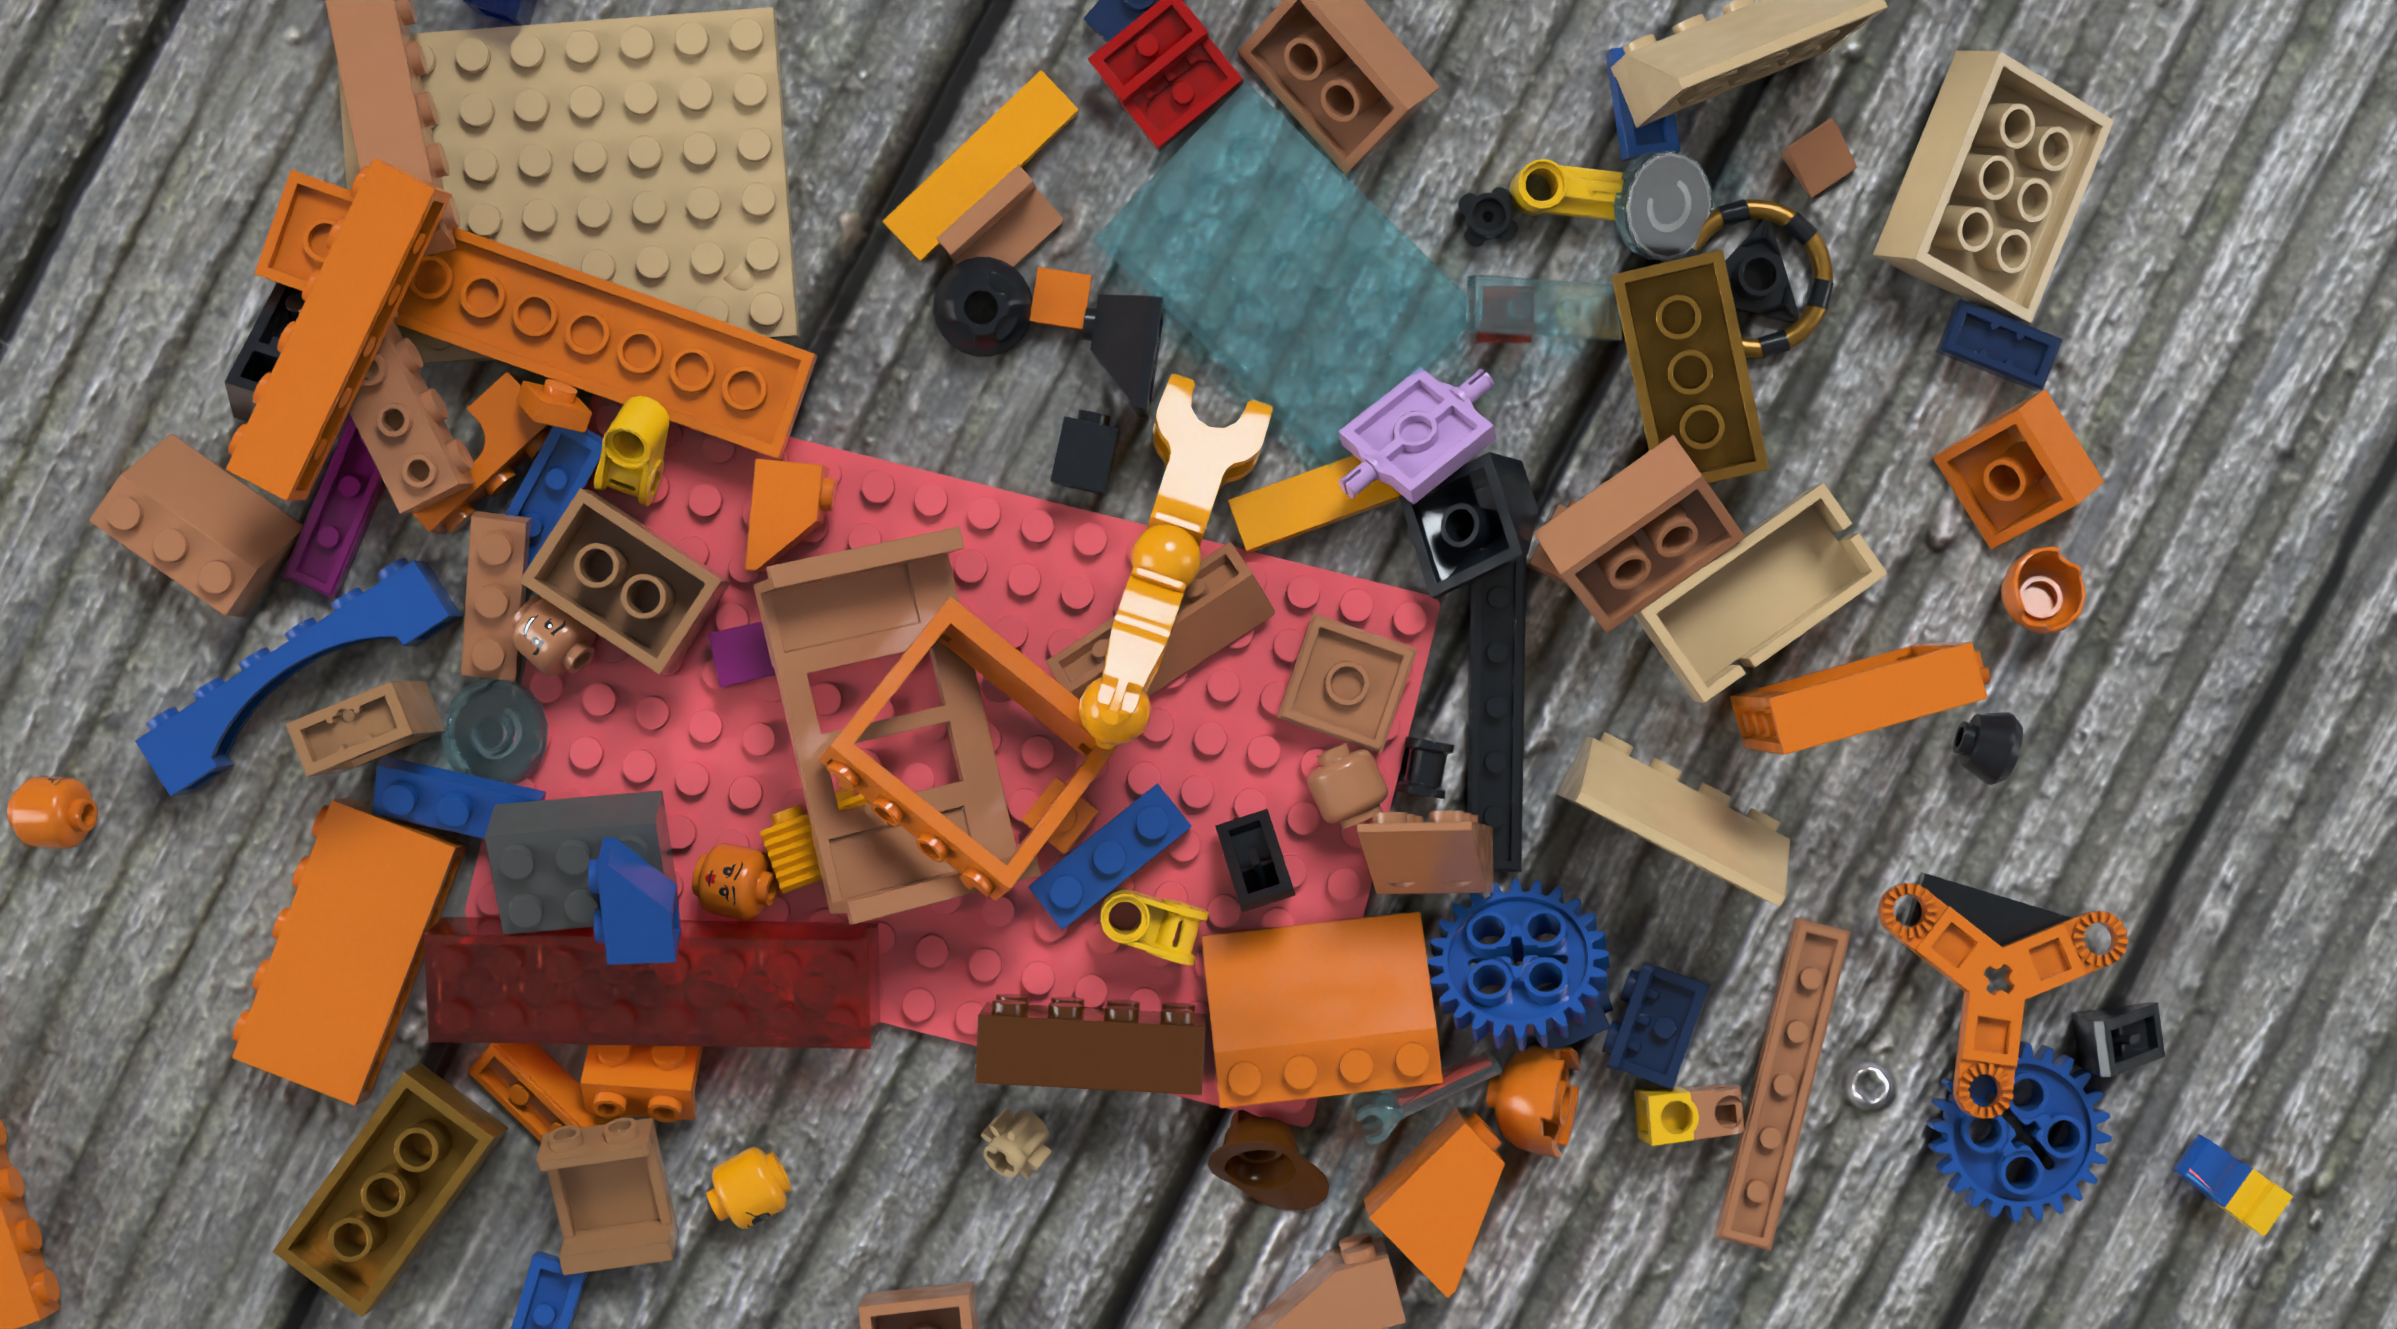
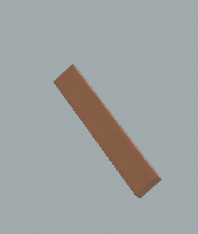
M1794 917L1744 1114L1745 1131L1739 1134L1715 1230L1717 1238L1771 1251L1851 934L1848 930Z

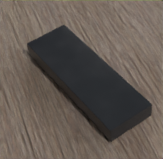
M1923 872L1920 873L1917 883L1928 889L1935 897L1958 912L2001 947L2072 918ZM1914 897L1905 923L1909 926L1916 925L1922 915L1921 905Z

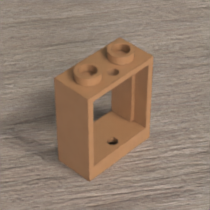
M426 680L390 681L285 724L307 777L347 772L446 731Z

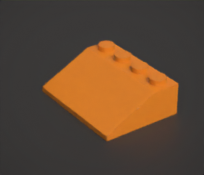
M1420 911L1201 935L1220 1108L1443 1083L1437 1025Z

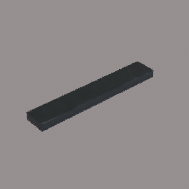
M1527 556L1470 583L1466 813L1478 815V823L1493 827L1494 872H1521Z

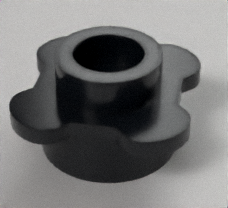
M1497 187L1492 192L1483 193L1478 196L1473 193H1467L1462 196L1458 203V210L1465 215L1467 229L1464 233V239L1470 246L1480 247L1485 241L1497 238L1502 241H1510L1514 238L1518 225L1511 219L1510 203L1512 196L1508 190ZM1490 212L1493 215V220L1485 222L1483 220L1484 213Z

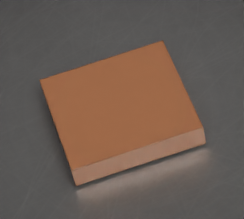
M1312 613L1277 718L1382 753L1417 649Z

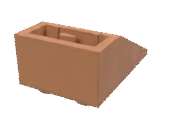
M1464 811L1429 812L1430 822H1423V816H1415V814H1407V812L1373 813V823L1357 824V833L1376 894L1494 893L1493 827L1478 823V815H1471V813H1464Z

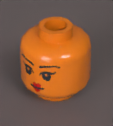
M36 776L29 778L12 794L7 807L9 825L22 843L42 848L70 849L78 846L87 837L89 831L93 829L98 817L97 805L85 784L76 779L65 777Z
M721 843L713 847L709 853H704L699 857L693 872L692 890L694 895L699 897L701 906L706 911L716 915L747 921L757 917L765 905L771 906L774 903L778 894L779 883L775 873H773L771 861L766 853L754 848Z

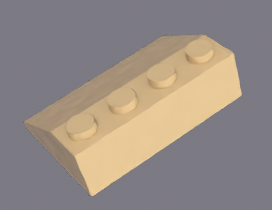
M1734 0L1721 8L1724 15L1706 22L1703 14L1696 15L1675 25L1672 28L1674 31L1672 36L1656 41L1654 34H1649L1628 43L1623 47L1625 55L1611 67L1614 77L1616 76L1633 117V123L1637 129L1831 51L1888 6L1885 0H1760L1757 2L1755 0Z
M1956 50L1873 255L1917 279L2021 322L2032 323L2114 120L2001 51Z
M1604 732L1600 741L1593 737H1585L1556 795L1755 897L1781 907L1786 897L1790 839L1776 832L1780 825L1779 821L1753 808H1750L1747 816L1727 807L1732 797L1705 783H1701L1698 791L1678 782L1683 772L1654 757L1649 766L1630 757L1634 747Z

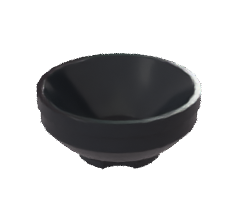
M974 257L956 264L942 277L933 299V313L942 336L953 347L972 356L990 357L1002 354L1013 348L1024 337L1030 326L1029 319L1033 299L1024 277L1013 266L992 257ZM978 290L989 292L998 303L996 317L990 323L984 325L971 321L965 312L967 298Z

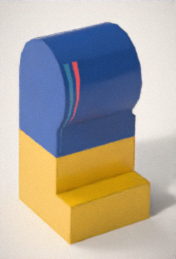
M2201 1134L2196 1135L2172 1168L2180 1177L2242 1225L2263 1237L2293 1198L2291 1194L2265 1178L2243 1161L2233 1157Z

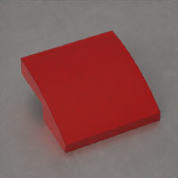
M1159 0L1088 58L1094 70L1158 152L1243 84V78L1209 38L1206 28L1183 0Z

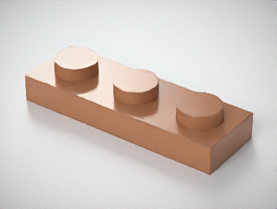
M476 511L471 516L461 675L516 682L521 676L522 654L513 645V632L515 628L512 627V621L518 610L526 603L527 587L521 584L519 580L528 568L531 518Z

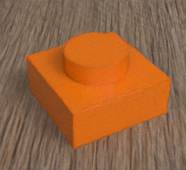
M547 379L544 385L523 380L516 399L517 403L534 422L578 432H586L592 415L589 408L577 396V390L557 380Z
M1055 777L1023 817L1022 821L1030 828H1033L1066 783L1060 778ZM1080 796L1047 841L1065 854L1100 810Z

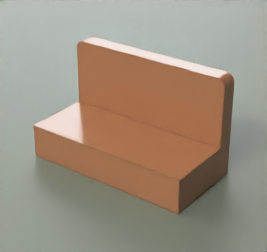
M1018 164L936 239L957 264L974 257H992L1002 260L1015 268L1063 224V218L1038 191L1034 181Z

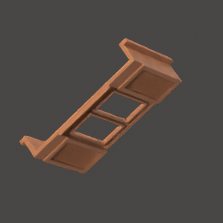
M960 526L768 566L766 569L769 579L753 585L813 831L811 834L830 914L847 913L850 925L979 892L975 887L969 890L960 879L962 874L946 861L937 862L926 856L915 843L917 838L900 825L894 827L882 821L872 811V803L839 811L830 771L818 760L843 729L821 734L807 676L808 673L905 652L950 596L959 602L948 554L964 549ZM937 639L929 651L942 706L871 722L855 743L946 722L960 781L915 793L1006 864L1017 847L976 671ZM1037 856L1034 857L1017 881L1041 875Z

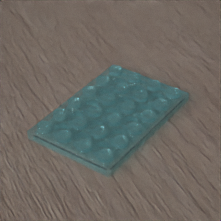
M1247 81L1093 238L1094 242L1150 296L1163 297L1165 311L1258 401L1272 405V414L1324 465L1329 467L1347 451L1341 445L1338 431L1371 405L1377 403L1385 394L1407 377L1423 372L1482 312V309Z

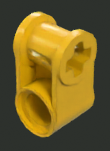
M636 396L631 397L624 403L602 439L601 456L594 478L595 489L605 491L609 487L638 498L639 504L646 507L652 503L664 472L665 462L663 457L670 425L669 416L659 402L649 397Z
M1120 889L1113 891L1105 897L1100 908V922L1106 935L1118 943L1145 950L1154 956L1172 962L1193 966L1196 957L1192 954L1200 923L1207 921L1210 912L1176 900L1160 899L1137 891ZM1131 902L1139 908L1141 912L1140 920L1132 929L1119 930L1109 921V913L1117 903ZM1182 921L1177 941L1173 943L1178 924Z

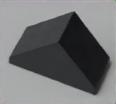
M1268 809L1215 826L1242 913L1296 895Z
M2158 1002L2072 1012L2078 1065L2100 1077H2112L2165 1057Z

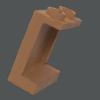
M627 1117L618 1118L604 1125L583 1128L567 1125L559 1127L552 1132L543 1133L536 1162L539 1171H547L563 1235L559 1254L563 1275L673 1260L679 1229L653 1118L640 1120Z

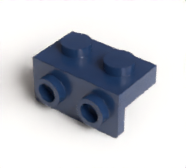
M1644 962L1640 972L1631 969L1620 999L1629 1003L1622 1024L1615 1021L1612 1022L1602 1052L1610 1055L1607 1067L1616 1071L1622 1070L1667 1088L1675 1089L1711 985L1650 962Z

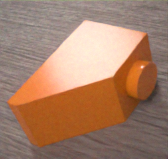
M756 458L745 570L765 572L767 570L766 567L775 564L824 523L825 511H834L837 481L835 478H828V467L820 464Z

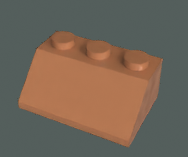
M1282 0L1237 51L1344 174L1350 172L1405 124L1440 88L1364 0Z
M169 434L123 472L89 519L95 526L224 616L246 617L294 549L304 524L175 434Z
M1674 435L1648 451L1641 458L1534 532V535L1559 574L1606 634L1746 538Z

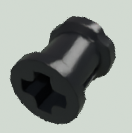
M1406 737L1405 745L1409 748L1404 781L1398 783L1397 791L1445 799L1446 790L1442 788L1447 755L1453 753L1454 745Z

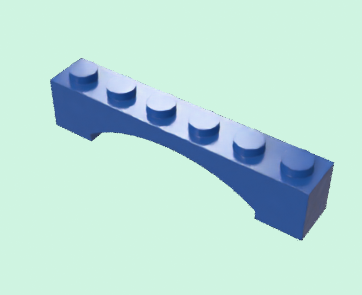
M402 558L391 563L377 574L380 582L365 592H362L360 588H355L343 594L331 603L334 612L319 622H316L313 617L302 621L285 633L288 642L272 652H270L268 647L254 652L239 663L242 671L225 682L222 677L206 683L192 694L196 701L180 712L176 707L170 708L147 722L146 725L150 731L135 740L169 795L190 794L235 765L229 754L246 722L273 691L301 669L335 651L376 639L397 637L403 646H418L462 618L463 616L428 562L413 560L409 563L406 558Z

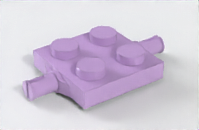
M1420 367L1339 430L1338 433L1341 445L1357 457L1361 464L1338 480L1342 491L1349 498L1354 499L1368 485L1378 480L1392 486L1413 505L1496 440L1494 425L1475 411L1472 405L1473 402L1487 391L1494 388V382L1487 372L1484 373L1483 369H1479L1459 387H1453L1452 385L1437 381Z

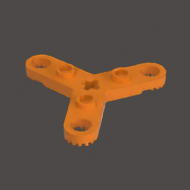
M1913 883L1898 884L1889 888L1882 895L1878 905V917L1883 928L1964 991L1953 1095L1958 1107L1964 1113L1981 1119H1990L2003 1114L2010 1107L2009 1104L2013 1099L2015 1068L2018 1064L2025 1000L2083 977L2088 973L2112 965L2120 960V957L2126 952V945L2129 940L2127 939V928H2124L2121 919H2118L2112 913L2091 911L2001 947L1958 912L1935 897L1928 889ZM1910 895L1917 899L1921 905V918L1912 927L1900 925L1893 915V906H1895V901L1900 896ZM2092 923L2104 925L2111 936V944L2108 950L2101 955L2090 952L2085 947L2086 943L2083 942V938H2085L2084 932L2087 931L2086 928L2091 926ZM2003 966L2007 971L2003 979L2009 985L2006 991L1994 990L1989 993L1986 990L1989 979L1984 975L1987 968L1999 970ZM1980 1074L1990 1076L1997 1086L1996 1098L1985 1107L1974 1103L1968 1091V1088L1971 1086L1969 1085L1970 1082Z

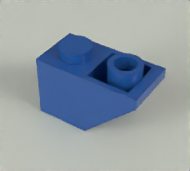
M603 837L598 859H591L589 861L588 882L590 893L600 895L601 909H595L594 936L596 943H605L607 965L676 962L681 938L677 884L617 838Z

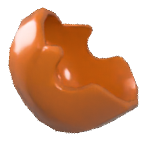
M2055 546L2036 548L2023 554L2009 566L2001 585L2002 603L2010 617L2023 628L2040 635L2055 633L2069 627L2081 615L2087 595L2081 576V567L2060 554L2061 549Z

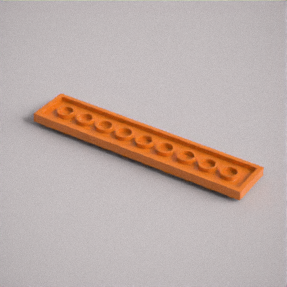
M291 169L254 274L303 291L309 276L315 270L321 269L330 250L326 247L328 235L333 225L340 218L346 217L354 200V197L351 196V190ZM453 228L456 249L422 257L397 309L398 317L394 319L396 325L549 379L566 383L572 387L623 405L631 397H649L659 402L665 408L671 422L779 460L782 459L818 357L809 351L459 228Z

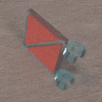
M1487 1048L1443 1068V1083L1400 1088L1389 1094L1363 1092L1355 1096L1351 1104L1353 1108H1357L1365 1102L1373 1103L1360 1108L1355 1117L1357 1121H1362L1369 1115H1375L1372 1120L1362 1122L1361 1126L1364 1130L1371 1131L1382 1125L1377 1133L1369 1134L1365 1137L1367 1143L1379 1144L1390 1136L1401 1119L1503 1073L1496 1058Z

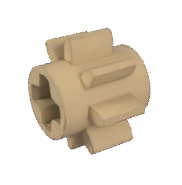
M1004 1109L981 1133V1137L989 1142L984 1149V1157L987 1163L997 1173L1008 1178L1015 1177L1019 1172L1025 1179L1029 1178L1052 1154V1151L1043 1145L1049 1138L1047 1126L1037 1115L1027 1110H1019L1013 1116L1008 1109Z

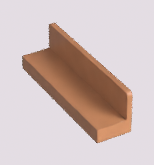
M1231 541L1201 560L1199 573L1194 581L1185 588L1160 668L1147 692L1148 696L1275 614L1273 606ZM1116 616L1045 661L1057 682L1079 700L1087 686L1102 677L1110 634Z

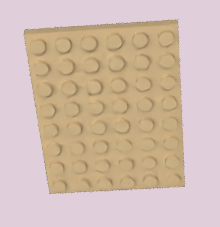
M774 7L412 34L413 41L418 40L427 61L428 73L420 75L423 91L431 93L438 113L439 124L431 126L434 143H441L448 161L449 175L442 177L444 190L452 194L458 209L460 227L457 228L772 339L800 338L777 16ZM338 66L347 189L351 190L353 182L360 172ZM747 260L755 274L754 286L746 291L737 290L723 278L743 261ZM397 325L403 339L409 338L418 349L423 365L496 360Z

